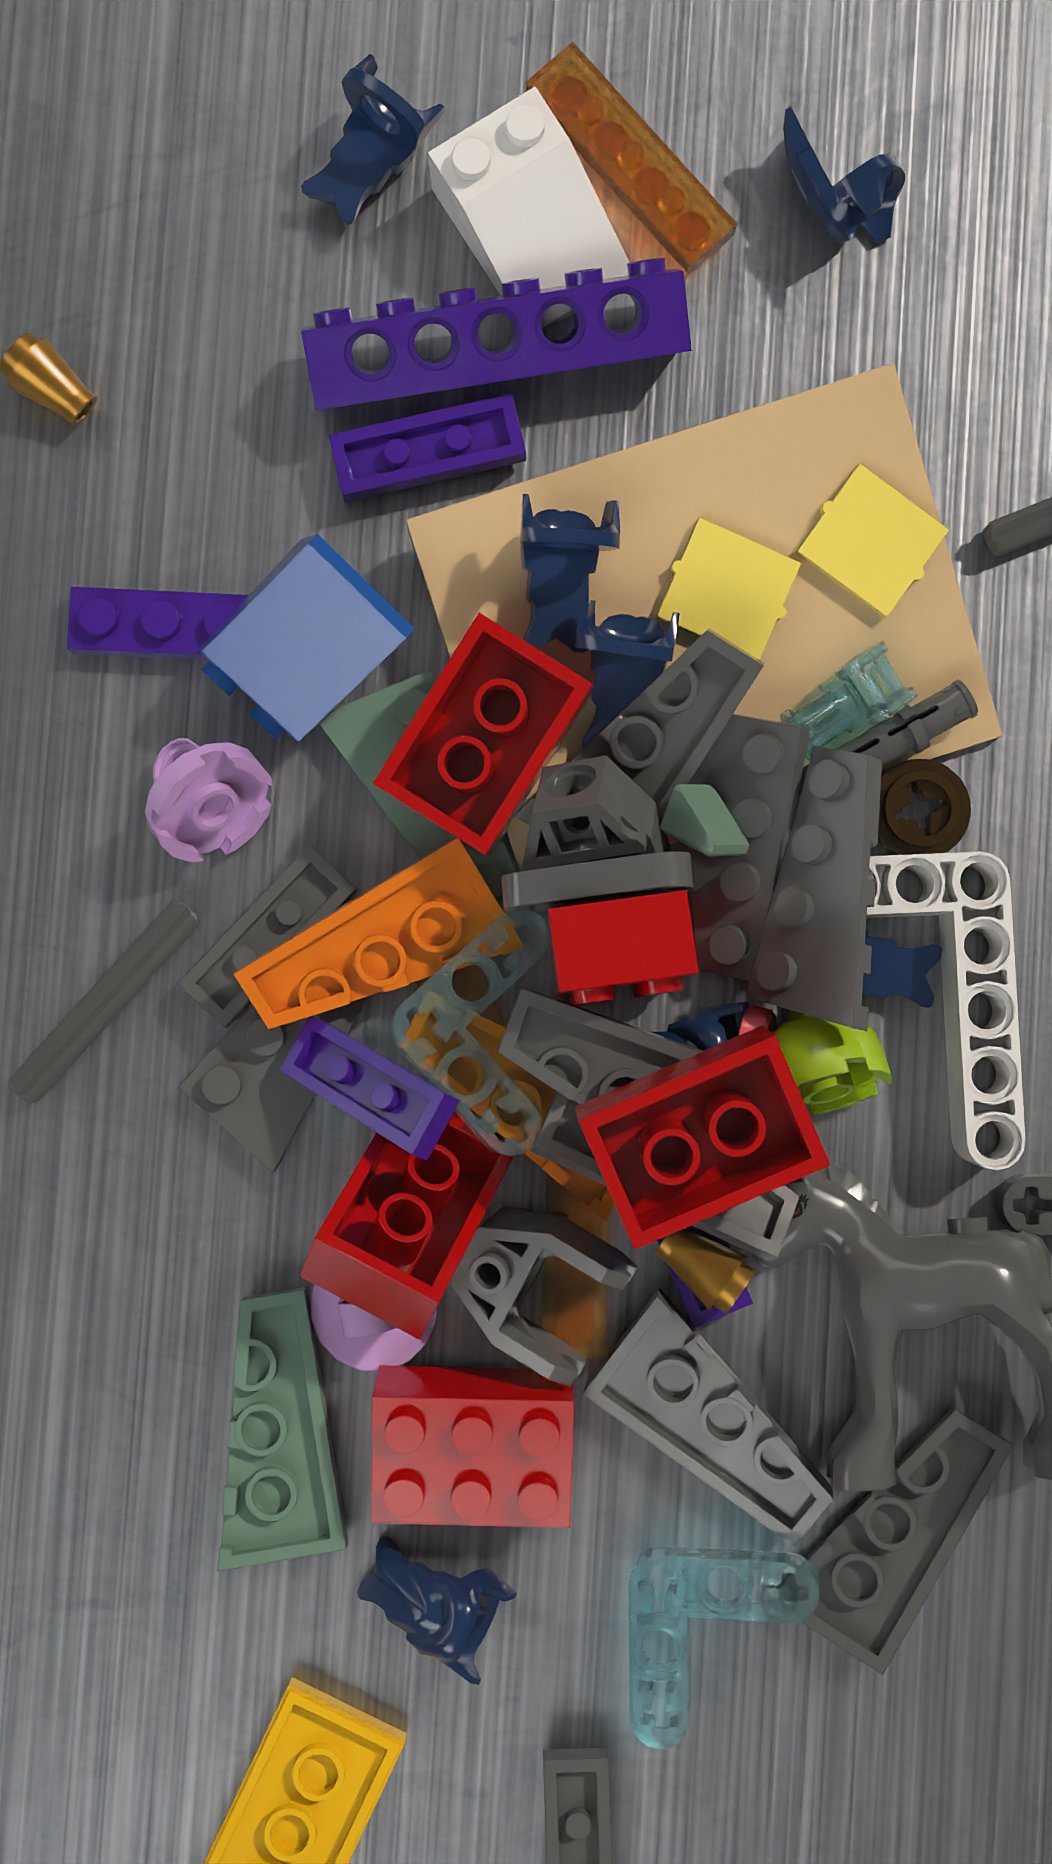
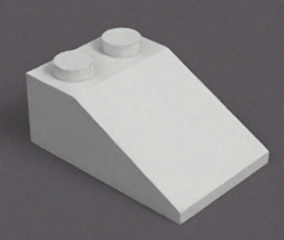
M536 87L523 93L428 152L431 188L500 296L503 295L501 283L521 279L539 278L540 289L564 286V273L602 268L603 279L628 275L627 263L630 262L569 137ZM565 304L550 306L544 312L541 319L542 332L572 315L573 312L569 306Z

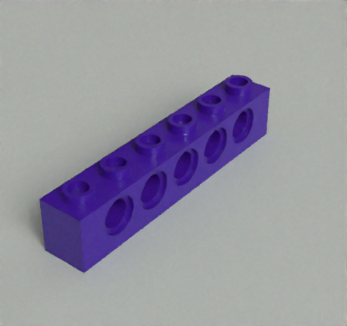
M655 258L627 263L628 275L603 279L602 268H592L564 273V286L540 289L539 278H528L501 283L503 292L501 296L478 299L476 288H465L438 293L440 305L415 309L414 299L411 297L376 303L377 315L352 319L350 307L313 313L314 325L303 327L301 335L315 410L692 351L684 271L675 268L666 269L665 258ZM628 294L635 304V316L632 323L622 330L615 331L609 329L604 319L606 304L615 295ZM555 304L568 305L574 316V325L571 332L560 340L546 338L541 330V319L544 312ZM491 314L505 315L510 319L513 328L509 343L498 350L487 349L478 340L479 325L484 318ZM428 324H439L445 327L451 335V346L448 352L439 359H426L415 348V337L418 331ZM375 334L387 343L390 353L388 360L383 366L377 369H366L356 362L352 346L362 335Z

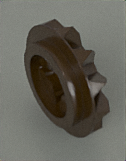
M911 759L893 766L881 775L878 837L883 847L899 855L947 853L959 843L970 822L971 802L963 781L952 769L934 760ZM912 789L913 793H917L921 802L931 800L932 803L942 801L943 806L934 809L933 813L925 816L926 827H924V830L919 827L916 819L910 818L905 820L904 817L897 819L895 813L901 812L902 808L911 804L910 793H912Z

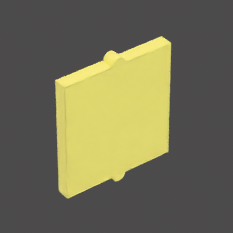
M858 464L834 499L826 501L820 506L822 516L795 553L882 617L886 618L911 583L924 577L923 566L949 529L862 464Z
M699 518L681 559L672 563L670 567L674 576L656 618L670 623L672 613H680L679 628L699 637L710 628L760 660L776 621L784 618L787 614L783 605L802 563Z

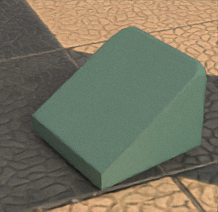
M678 784L675 786L660 826L664 834L709 857L739 856L747 853L750 844L713 787L708 784Z

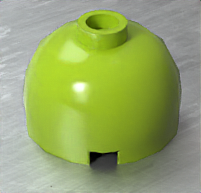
M791 1010L787 1014L788 1021L775 1028L772 1032L778 1040L804 1104H811L809 1107L811 1116L847 1108L870 1099L878 1094L875 1081L878 1079L888 1086L893 1081L884 1049L876 1032L869 1025L867 1031H863Z

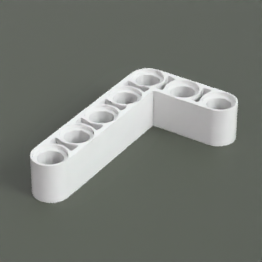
M985 852L870 856L869 878L876 882L874 907H867V918L938 915L940 946L943 949L941 970L950 1129L953 1148L961 1159L970 1164L993 1170L1009 1168L1019 1160L1024 1152L1025 1123L1011 886L1008 869L1001 859ZM966 867L979 871L984 878L985 890L979 900L968 897L961 888V874ZM902 869L912 871L921 880L923 887L922 895L916 903L904 900L897 892L896 879ZM971 930H977L982 933L988 942V955L980 964L971 961L965 953L964 941ZM977 993L986 996L992 1006V1017L988 1024L982 1028L974 1025L968 1015V1004ZM982 1057L988 1058L996 1070V1078L992 1087L984 1092L979 1091L975 1087L971 1077L973 1066ZM991 1121L999 1131V1144L995 1151L983 1156L977 1150L975 1137L978 1129L986 1122Z

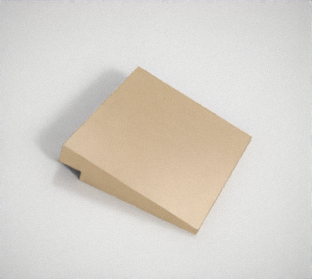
M894 363L406 519L409 536L449 659L479 612L519 638L523 639L531 618V604L526 599L528 571L522 569L520 550L522 494H529L533 516L537 512L547 509H556L561 512L566 510L576 511L587 515L596 527L601 526L606 502L617 500L619 501L620 549L599 551L596 571L589 574V600L595 601V626H600L609 616L630 614L634 617L643 616L658 622L664 629L666 636L670 623L656 618V615L674 576L670 567L672 563L681 559L699 518L802 563L783 605L787 614L784 618L776 621L760 658V661L765 664L734 713L810 727L803 767L809 764L814 746L836 749L845 742L892 718L893 709L904 703L912 707L948 687L957 679L961 680L971 692L978 707V715L931 739L930 747L921 753L916 754L911 750L882 766L881 775L893 766L907 760H933L1003 736L945 537L923 566L924 577L911 583L886 618L882 617L795 553L822 516L820 506L824 502L834 499L858 464H862L941 523ZM678 627L672 662L668 661L666 669L699 636ZM556 639L538 649L593 683L594 687L597 672L591 670L590 649L585 653L573 652ZM591 697L547 766L568 763L584 749L582 746L583 739L594 720L596 705ZM540 778L520 810L537 794ZM515 817L506 833L520 872L523 871L522 862L529 825ZM667 835L670 845L680 842Z

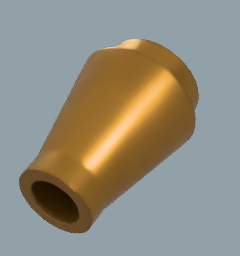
M30 332L23 334L11 345L0 362V373L8 379V388L62 416L73 426L80 424L97 402V396L85 387L47 338L39 340Z
M687 1228L666 1236L655 1252L657 1256L673 1269L708 1310L714 1305L725 1314L729 1312L757 1272L743 1262L747 1257L746 1255Z

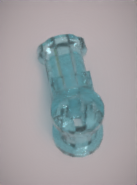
M884 641L872 645L839 667L834 672L835 675L818 686L822 694L795 712L787 709L780 714L779 717L782 722L810 727L805 754L806 759L809 761L814 746L823 747L845 731H848V733H860L868 726H873L901 710L918 696L912 686L905 687L885 657L888 647ZM831 713V715L828 718H826L814 727L815 723H817L818 721H820L821 719H823Z

